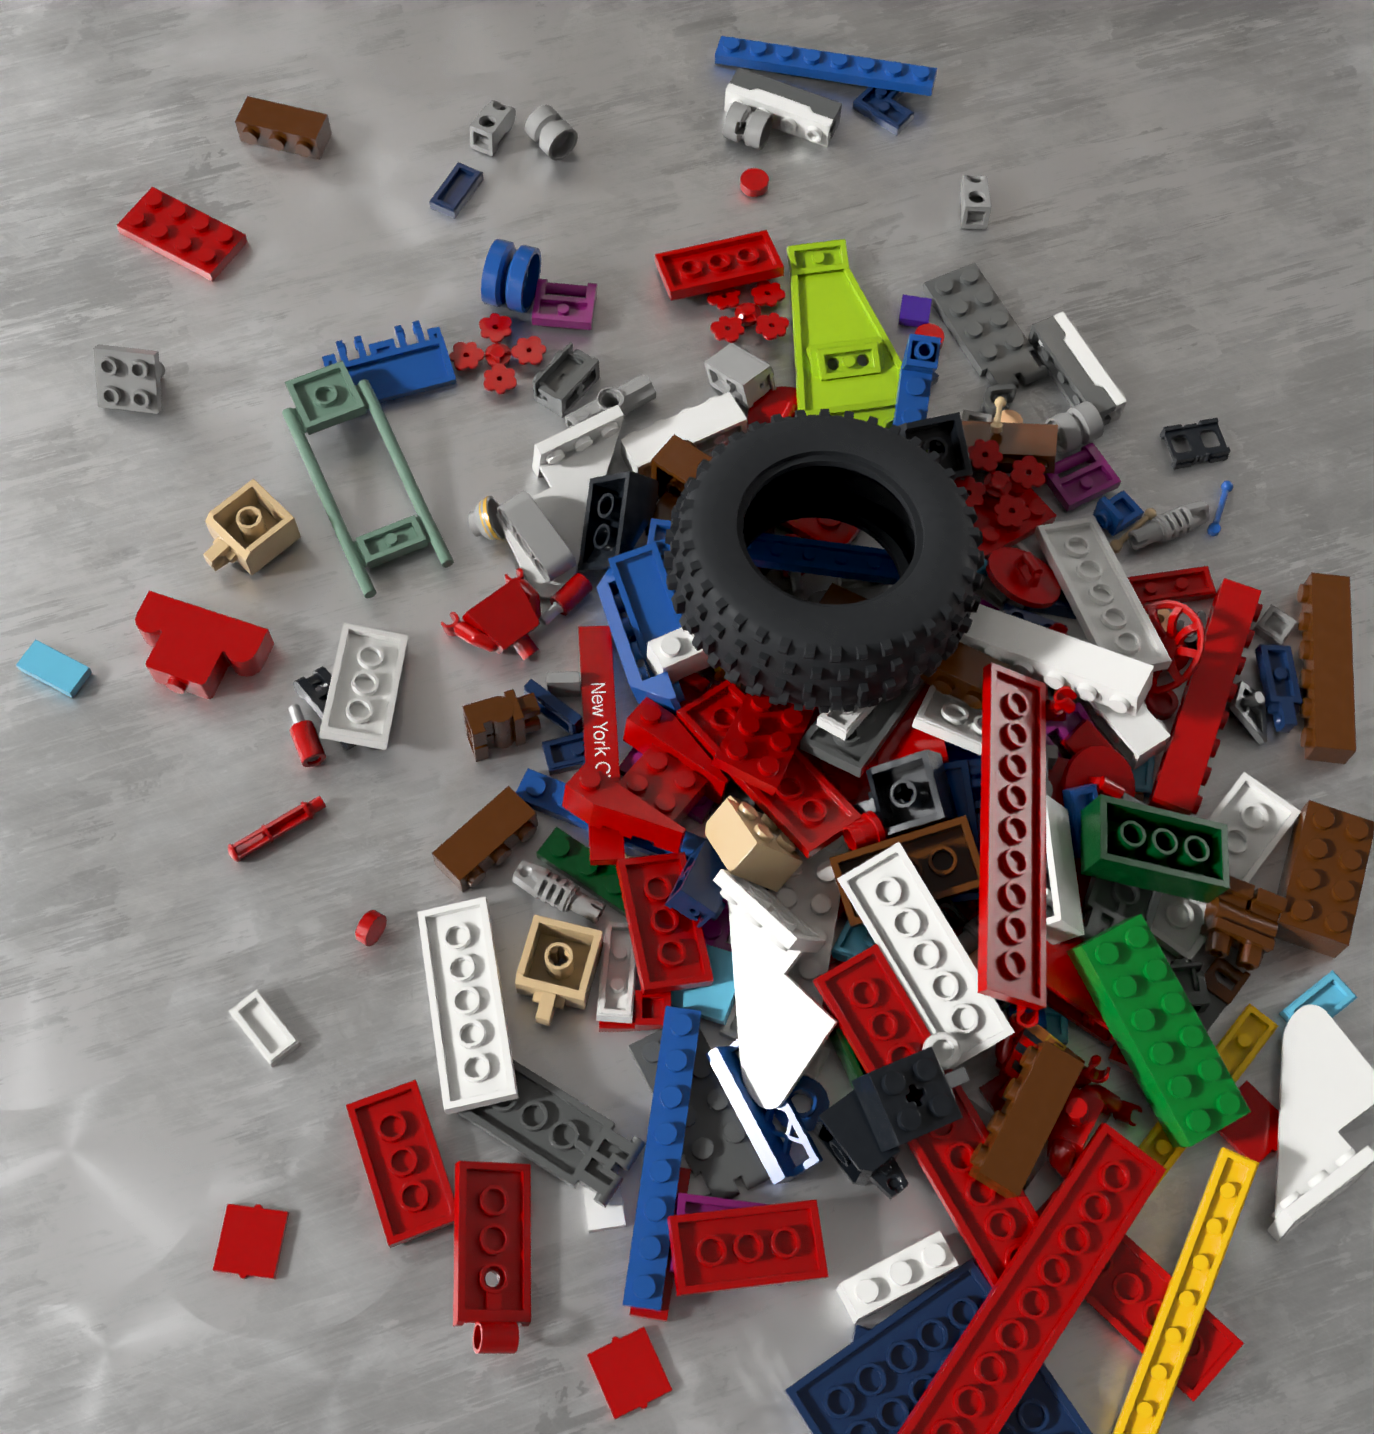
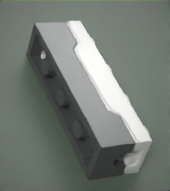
M738 67L725 90L724 111L728 112L734 101L751 106L752 112L760 109L773 114L772 128L826 147L840 123L842 103Z
M1061 312L1054 317L1051 316L1032 324L1028 341L1034 348L1033 352L1041 364L1047 367L1048 374L1071 407L1084 401L1090 402L1098 410L1103 425L1120 419L1127 402L1123 391L1116 387L1106 367L1099 363L1094 356L1091 346L1084 342L1078 333L1076 325L1067 318L1065 313Z

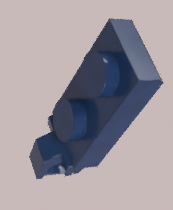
M1259 644L1255 649V655L1267 711L1269 714H1274L1273 722L1276 732L1289 733L1294 726L1298 725L1296 715L1299 713V706L1302 704L1291 646Z

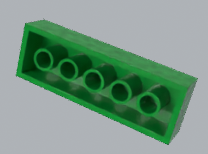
M1142 913L1127 918L1066 951L1172 1147H1191L1251 1112Z

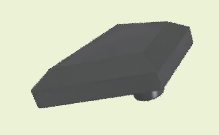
M1240 681L1236 683L1238 688L1231 701L1230 710L1252 737L1262 745L1267 742L1264 695L1259 691H1255L1245 682Z

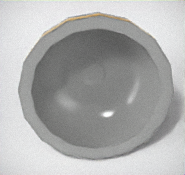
M487 496L478 502L475 511L468 514V523L476 537L483 535L489 540H502L506 536L496 517L498 513L497 507L500 505L493 496Z

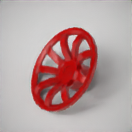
M1172 600L1156 601L1143 607L1147 615L1149 614V619L1172 660L1169 668L1165 670L1174 679V681L1166 685L1157 686L1158 677L1164 670L1154 671L1152 686L1148 694L1158 695L1167 693L1185 683L1196 671L1205 651L1206 636L1201 619L1186 604ZM1173 609L1168 617L1167 632L1161 625L1158 610ZM1184 613L1193 623L1182 628L1177 634V621L1179 616ZM1197 632V650L1188 648L1184 644V640L1188 635ZM1189 657L1194 658L1188 669L1181 675L1179 671L1186 666Z

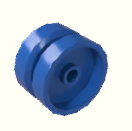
M496 239L488 251L481 280V298L483 303L501 307L506 302L509 310L523 314L527 313L535 298L537 281L540 278L541 252L539 248L522 245L516 250L513 242Z

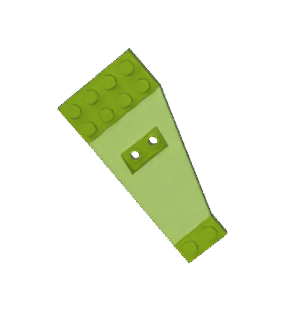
M846 239L788 246L786 250L791 282L797 410H805L808 416L819 415L820 409H829L831 416L843 417L845 411L854 412V419L868 421L869 417L872 416L878 418L877 425L890 429L893 426L902 361L849 268ZM858 356H864L866 358V366H861L858 364ZM828 360L836 361V370H831L828 367Z

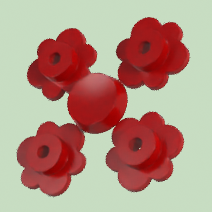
M766 280L758 282L757 287L751 290L754 303H742L739 305L740 290L733 289V287L710 292L711 294L707 297V302L712 306H717L720 310L736 307V317L728 318L727 316H721L719 321H715L710 325V330L715 334V338L718 341L725 340L729 343H734L738 341L740 335L745 333L743 326H753L757 324L756 332L763 334L766 340H774L777 336L783 337L786 335L789 320L785 317H779L777 313H770L769 316L761 315L759 307L764 305L773 307L777 305V301L785 299V292L780 289L779 283H770Z
M492 313L489 318L484 317L479 321V327L481 329V337L489 338L495 344L487 347L484 353L482 349L477 348L475 342L467 344L457 342L454 344L453 352L449 354L450 361L454 362V367L459 371H464L467 368H477L478 362L482 361L485 357L487 363L492 367V370L484 372L485 380L483 385L485 390L504 394L506 390H512L517 386L514 369H506L511 355L519 359V363L522 365L528 363L538 365L543 360L542 355L546 353V347L541 345L539 337L531 336L528 339L519 338L517 345L513 346L510 350L507 345L500 342L503 341L504 337L511 335L510 327L512 326V320L508 316L500 317L499 314Z
M977 439L974 446L968 448L972 467L975 469L982 468L990 473L985 477L984 484L980 482L975 483L973 477H967L964 481L957 479L954 482L957 487L964 486L969 494L968 499L965 501L968 507L981 506L984 502L983 496L986 493L991 498L1000 499L999 504H996L993 509L994 513L998 515V524L1002 527L1012 525L1014 528H1020L1023 521L1029 519L1031 511L1028 507L1024 506L1025 501L1023 498L1017 497L1014 499L1013 496L1008 494L1011 491L1012 482L1021 484L1025 490L1031 489L1032 486L1041 487L1045 483V476L1043 475L1045 466L1041 463L1037 464V459L1028 455L1022 461H1014L1012 465L1014 470L1009 477L1004 472L994 471L997 468V463L1003 459L1002 453L999 452L998 442L995 440L985 442L983 439Z

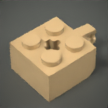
M252 479L209 512L205 522L211 536L215 540L212 542L213 545L203 555L206 562L215 571L229 562L237 561L252 576L300 539L301 536L295 518L257 481Z
M731 795L726 798L706 822L705 835L732 875L778 892L803 863L795 851L797 847L765 813L756 811L750 804L742 802Z
M534 914L516 973L515 986L517 993L533 997L532 1002L539 1003L535 1016L536 1023L551 1026L556 1008L564 1009L565 1005L583 1010L586 1009L603 949V931ZM560 959H565L566 963H562L561 966L554 965L557 964Z

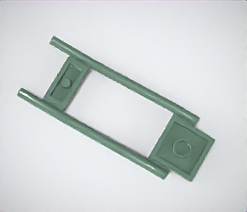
M340 361L286 381V388L296 408H286L282 411V415L364 597L372 598L376 595V590L366 571V567L370 569L428 546L427 543L431 542L441 565L444 568L451 566L454 560L430 514L369 380L364 379L358 385H354L344 362ZM366 410H370L418 516L415 517L413 515L356 537V541H353L305 433L311 435L367 413Z

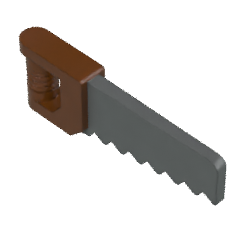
M1215 958L1204 973L1211 1003L1205 1012L1197 1013L1206 1031L1210 1029L1223 1009L1232 1002L1251 975L1247 971L1243 973L1224 958ZM1216 970L1235 984L1231 990L1217 981Z

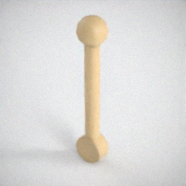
M999 396L994 401L996 414L994 422L990 424V431L992 433H1001L1003 431V424L1000 422L1002 409L1006 406L1007 402L1004 397Z
M1146 509L1144 516L1120 539H1114L1110 542L1114 553H1119L1123 543L1130 538L1128 532L1139 529L1148 520H1152L1157 515L1155 509Z

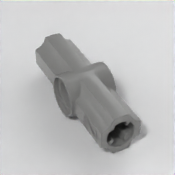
M641 374L617 388H603L599 391L596 400L566 415L565 423L570 428L609 409L608 407L616 405L620 407L625 416L655 399L656 391L650 379L646 375L643 376Z

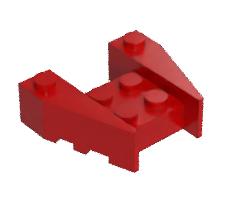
M646 697L627 717L623 736L624 742L643 755L618 783L585 762L565 784L562 807L591 826L600 829L602 826L620 831L619 835L630 839H632V836L654 842L655 847L678 854L681 851L686 829L679 824L704 795L720 805L724 798L728 779L719 768L711 765V758L676 716Z

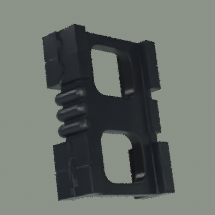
M1218 418L1200 420L1198 424H1188L1184 427L1178 424L1163 428L1160 437L1161 440L1165 439L1171 454L1173 470L1191 467L1192 463L1196 464L1197 461L1201 463L1208 460L1209 463L1228 459L1231 450L1225 443L1218 425ZM1214 432L1220 446L1205 447L1200 434ZM1185 437L1191 451L1176 452L1171 439Z

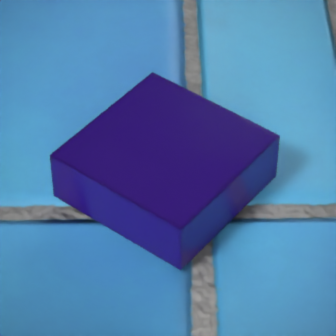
M903 295L898 325L919 327L929 323L932 299Z

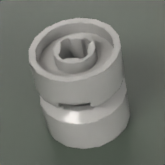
M734 101L725 118L723 137L735 142L744 140L746 146L762 150L772 129L773 114L760 109L752 112L751 106Z
M540 106L526 120L525 132L535 143L539 144L540 148L552 160H560L566 157L575 147L578 140L577 132L563 120L552 106Z
M1087 401L1071 407L1066 413H1058L1046 419L1045 424L1058 425L1056 452L1061 455L1075 450L1081 444L1085 445L1102 437L1104 432L1103 421L1098 410Z

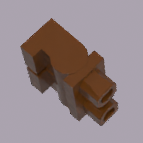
M514 689L505 691L504 697L495 696L462 706L466 736L476 762L489 758L488 749L494 747L499 749L507 748L514 742L516 746L526 744V734L541 729L538 717L540 715V707L534 692L517 698Z
M1229 875L1230 889L1206 904L1204 924L1201 925L1199 934L1207 937L1206 954L1216 958H1225L1229 956L1230 947L1238 950L1235 964L1238 967L1252 971L1259 968L1263 955L1274 949L1276 941L1274 938L1278 930V918L1280 913L1285 912L1288 899L1262 888L1254 890L1255 885Z

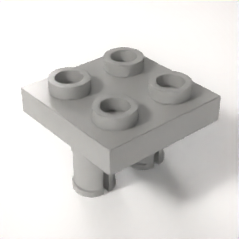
M100 344L93 348L98 407L155 414L162 410L160 378L165 374V367L159 361V351Z

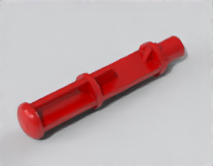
M319 795L309 802L302 801L301 805L270 823L261 825V828L232 845L231 843L228 844L227 850L230 857L234 861L240 862V859L269 842L273 843L274 839L308 819L312 820L315 813L326 808L323 799Z

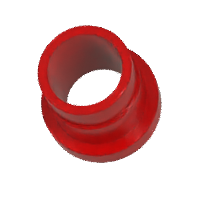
M872 811L863 813L860 819L842 829L843 838L852 851L886 840L884 827L878 816Z

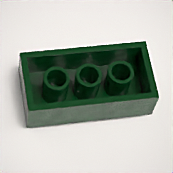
M1100 794L1081 810V874L1209 903L1230 889L1227 824Z

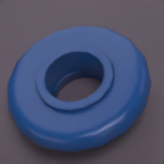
M802 1076L789 1097L792 1099L797 1094H804L811 1100L812 1105L808 1112H798L809 1132L814 1130L819 1115L829 1108L830 1102L827 1091L818 1081ZM775 1109V1117L782 1126L787 1128L789 1118L786 1112Z

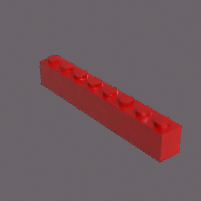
M1227 578L1223 579L1213 599L1206 621L1205 651L1196 671L1186 682L1170 731L1171 737L1164 749L1152 786V794L1147 802L1149 806L1186 815H1196L1201 806L1203 796L1198 795L1201 785L1205 787L1210 777L1212 768L1207 766L1209 757L1214 758L1218 751L1221 740L1217 739L1216 735L1218 729H1224L1229 716V712L1225 711V706L1227 702L1231 703L1236 694L1238 684L1233 683L1235 675L1239 676L1246 662V657L1241 655L1243 649H1248L1252 642L1255 631L1251 630L1250 627L1252 622H1257L1263 605L1258 603L1261 590Z

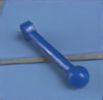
M1226 480L1221 484L1222 494L1213 523L1207 528V532L1211 536H1217L1221 531L1219 522L1228 493L1233 490V483Z

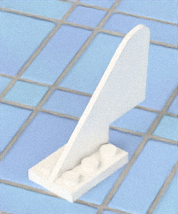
M618 405L535 444L532 469L537 478L545 477L550 488L532 496V498L572 552L576 560V566L551 582H547L503 523L499 514H496L516 560L524 572L525 579L538 591L541 599H550L575 575L579 563L590 478L607 474L624 417Z
M721 869L713 881L722 888L720 894L728 901L741 1074L745 1087L752 1099L764 1109H776L784 1104L838 1023L834 1017L787 975L804 952L817 953L825 942L765 887L732 875L728 870Z
M1312 1004L1302 1006L1292 1015L1282 1037L1275 1211L1271 1214L1274 1222L1267 1229L1277 1242L1358 1181L1374 1163V1151L1368 1145L1356 1153L1338 1133L1374 1105V1069L1323 1008Z

